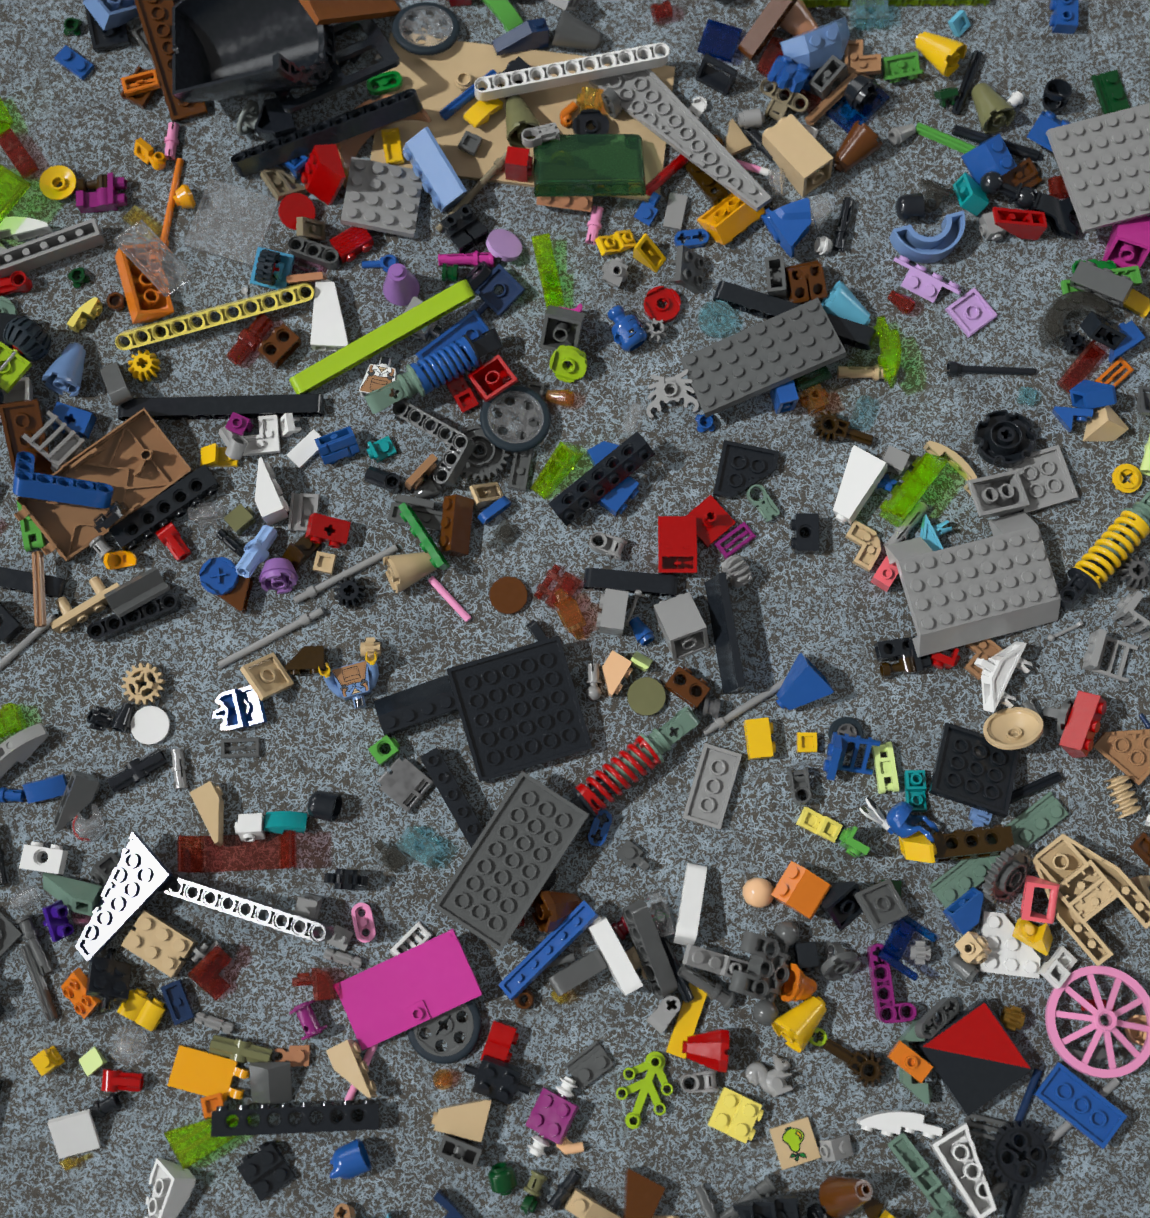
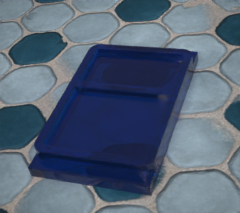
M877 88L876 92L879 94L870 106L866 104L862 108L863 112L861 113L852 110L843 96L825 114L848 134L857 120L859 125L865 123L890 99V96L881 88Z

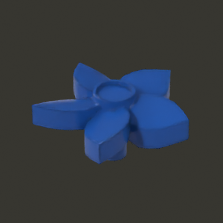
M886 474L877 485V488L891 491L898 481L890 479L889 475Z

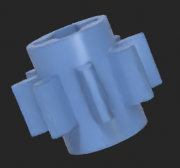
M971 808L968 819L973 821L972 826H988L992 814Z

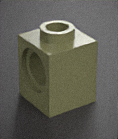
M241 503L223 518L238 536L256 522L253 517L255 513L249 506L245 508Z

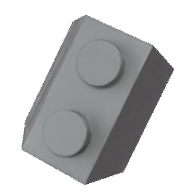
M690 592L679 594L674 598L660 601L654 605L657 621L673 661L709 648L707 627Z

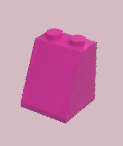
M1144 216L1113 225L1102 261L1111 260L1116 264V268L1139 266L1140 269L1150 252V217Z

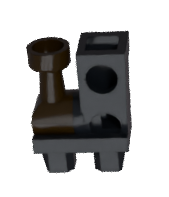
M916 636L879 641L874 644L877 661L898 658L899 662L889 665L888 662L880 663L879 667L882 678L890 677L891 673L902 672L905 675L919 673L923 669L932 666L929 656L917 657L912 641Z

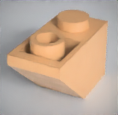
M613 650L602 666L608 696L610 697L614 693L616 695L619 694L623 687L621 684L623 678L628 679L633 670L631 668L632 662Z

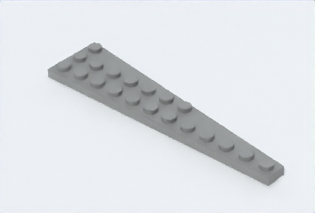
M651 69L589 81V84L601 93L608 87L612 88L618 94L621 107L625 112L756 212L771 202V196Z

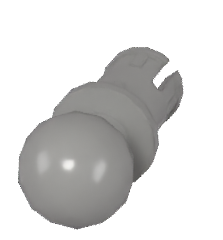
M590 663L587 664L588 681H586V684H590V687L587 689L586 695L588 699L595 701L601 696V689L598 687V684H601V681H599L600 664L594 663L592 665Z

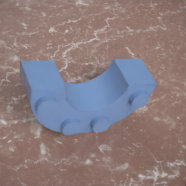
M964 211L946 215L941 224L942 232L934 237L922 236L914 231L911 225L893 229L889 240L900 255L907 257L913 262L933 263L940 261L955 249L965 229Z

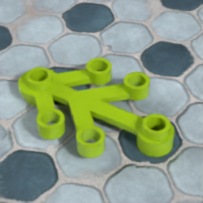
M650 1052L646 1056L645 1062L632 1068L627 1067L623 1071L624 1078L632 1080L636 1074L647 1070L645 1078L626 1087H618L616 1090V1096L620 1100H624L629 1094L640 1090L632 1112H629L625 1117V1123L631 1129H636L641 1125L640 1113L648 1093L654 1105V1112L657 1115H663L666 1111V1107L661 1102L652 1082L656 1073L662 1085L661 1092L666 1096L672 1094L673 1087L668 1083L663 1071L665 1058L660 1052ZM653 1058L659 1060L658 1065H652L651 1061ZM631 1070L633 1072L632 1077H626L625 1072ZM669 1085L671 1088L670 1092L665 1093L663 1087ZM619 1090H625L626 1094L624 1097L618 1095ZM658 1105L663 1106L662 1112L656 1111ZM631 1117L637 1118L636 1124L629 1122Z

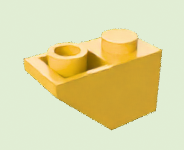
M917 831L907 838L898 836L900 850L906 860L935 863L936 846L922 832Z

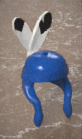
M866 797L865 800L870 809L866 807L859 808L866 817L881 824L891 835L895 833L901 838H907L920 831L927 839L934 842V838L929 831L922 826H914L922 820L936 832L939 831L936 824L926 816L912 815L913 806L904 801L894 805L889 810L886 819L875 802L869 797Z

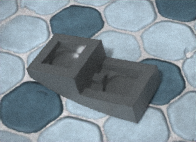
M1096 1047L1090 1060L1107 1058L1106 1049ZM1068 1049L1076 1059H1082L1085 1054L1083 1051Z

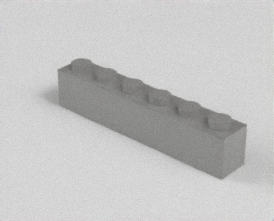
M92 218L0 251V278L11 276L15 271L25 273L105 244L100 226Z

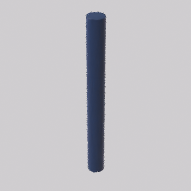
M1036 1068L1033 1071L1014 1121H1017L1018 1126L1024 1120L1042 1071Z

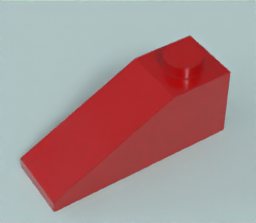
M993 207L992 209L995 225L1020 239L1038 240L1047 229L1045 212Z

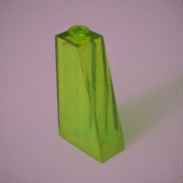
M234 1114L229 1115L227 1118L228 1125L231 1127L237 1126L239 1123L238 1116ZM249 1116L248 1123L250 1124L252 1122V1119ZM211 1119L173 1128L164 1133L183 1170L237 1137H211Z

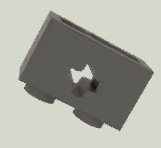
M783 255L765 257L768 295L787 299Z
M445 1133L436 1155L475 1170L483 1147Z

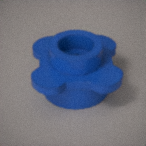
M704 414L697 415L695 418L698 424L697 431L700 433L707 430L714 431V416L711 415L706 418Z

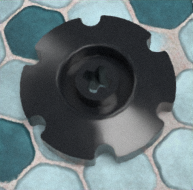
M998 410L987 414L985 421H979L974 432L973 442L979 445L977 453L987 463L994 465V463L998 462L1003 468H1010L1022 464L1025 459L1024 456H1031L1036 444V434L1030 432L1033 426L1023 415L1019 413L1010 415L1007 410Z

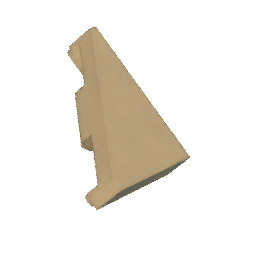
M731 119L726 135L725 149L734 156L749 149L751 143L734 119Z

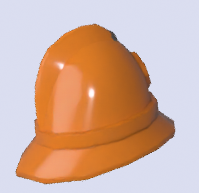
M791 963L788 967L790 972L789 979L781 987L782 993L778 996L784 1002L806 1000L816 992L818 984L804 974L797 964Z

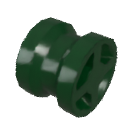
M443 263L442 282L451 280L453 283H457L458 264L448 265Z

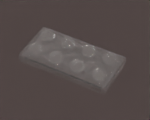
M142 219L114 238L113 242L165 297L169 296L194 276Z

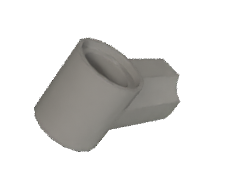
M225 426L220 428L218 434L227 447L225 454L231 459L240 460L248 441L244 437L226 430Z

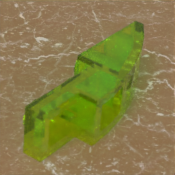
M550 234L532 236L535 262L546 309L549 305L556 307L564 306Z
M885 316L877 317L876 325H874L876 330L875 336L879 338L880 356L877 357L879 367L883 368L884 381L888 382L890 388H894L901 363V341L898 330H890Z

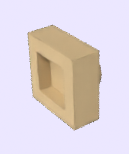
M317 551L313 571L332 575L337 556Z

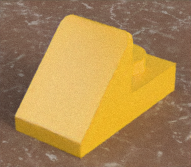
M217 443L201 448L200 467L204 464L206 467H238L239 460L229 458L225 454L227 447H219Z
M1017 919L1012 936L1047 956L1053 940L1048 924L1045 923L1038 927L1027 920Z

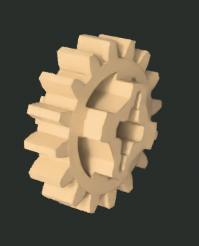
M139 663V668H136L134 665L132 666V672L126 670L128 677L122 678L126 684L121 685V688L126 689L123 694L130 696L129 701L133 702L135 700L137 705L143 702L147 706L149 700L155 703V697L161 698L159 691H165L161 684L166 682L160 679L163 673L158 672L157 667L152 668V665L149 663L144 667V664ZM151 674L154 676L156 683L152 682ZM145 681L147 685L141 687L140 683ZM131 685L135 687L136 694L133 693Z

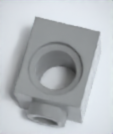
M889 445L882 460L887 463L888 471L900 475L902 471L906 472L910 465V461H908L910 454Z

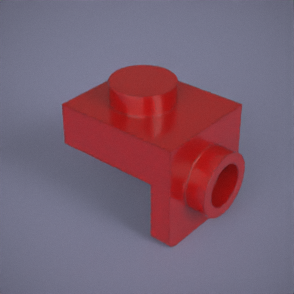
M954 648L951 651L950 657L938 652L930 654L932 666L938 669H950L956 666L960 659V655H958L959 649Z

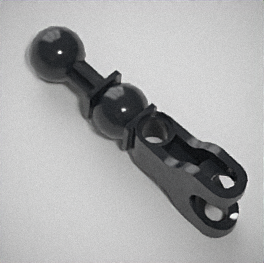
M996 171L987 172L982 176L980 187L986 194L993 195L999 192L1010 197L1008 204L1011 205L1014 202L1015 206L1019 209L1045 212L1046 222L1050 225L1055 235L1069 240L1077 238L1079 229L1069 219V214L1076 215L1070 197L1059 200L1040 191L1036 193L1029 186L1022 187V183L1013 187L1005 183L1002 175Z

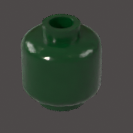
M499 1162L491 1167L488 1179L492 1191L501 1196L509 1195L517 1185L513 1167L506 1162Z

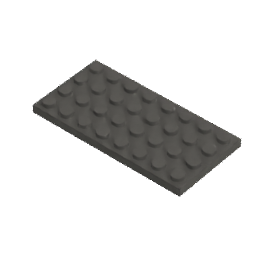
M816 298L680 358L684 370H689L687 377L693 380L691 386L707 418L847 357V353L822 304Z
M521 771L433 907L501 952L589 814Z

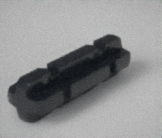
M220 529L216 537L242 558L245 553L244 546L242 547L224 529Z

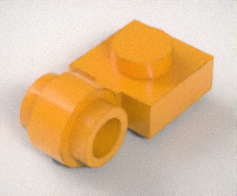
M141 137L135 140L134 154L146 164L151 163L155 170H162L166 166V157L162 152L153 153L154 148Z

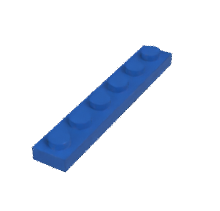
M583 900L556 930L552 931L498 984L510 1000L513 1001L599 916L587 901Z

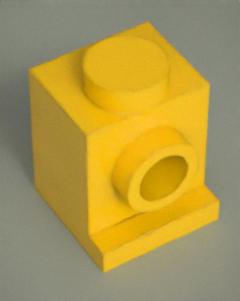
M54 1045L42 1050L30 1059L41 1076L50 1074L65 1062Z

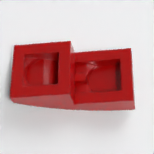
M459 374V377L453 378L451 382L446 380V386L462 413L479 405L463 375Z

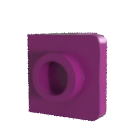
M233 412L225 428L230 432L243 436L245 431L251 432L253 424L249 418Z

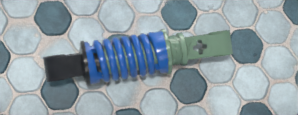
M495 328L484 332L473 340H470L464 334L455 343L451 342L449 346L438 349L436 353L432 352L430 356L427 355L423 359L417 360V364H407V372L402 375H396L397 380L366 394L364 398L371 412L376 414L405 397L411 399L417 393L421 397H425L426 394L434 390V387L437 389L440 387V384L445 385L446 380L451 382L453 378H458L459 374L464 375V368L469 372L472 370V367H481V357L500 349L504 345ZM390 389L396 390L394 397L389 395L391 393Z

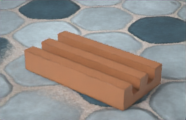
M324 272L286 276V281L289 284L309 283L327 279V274Z

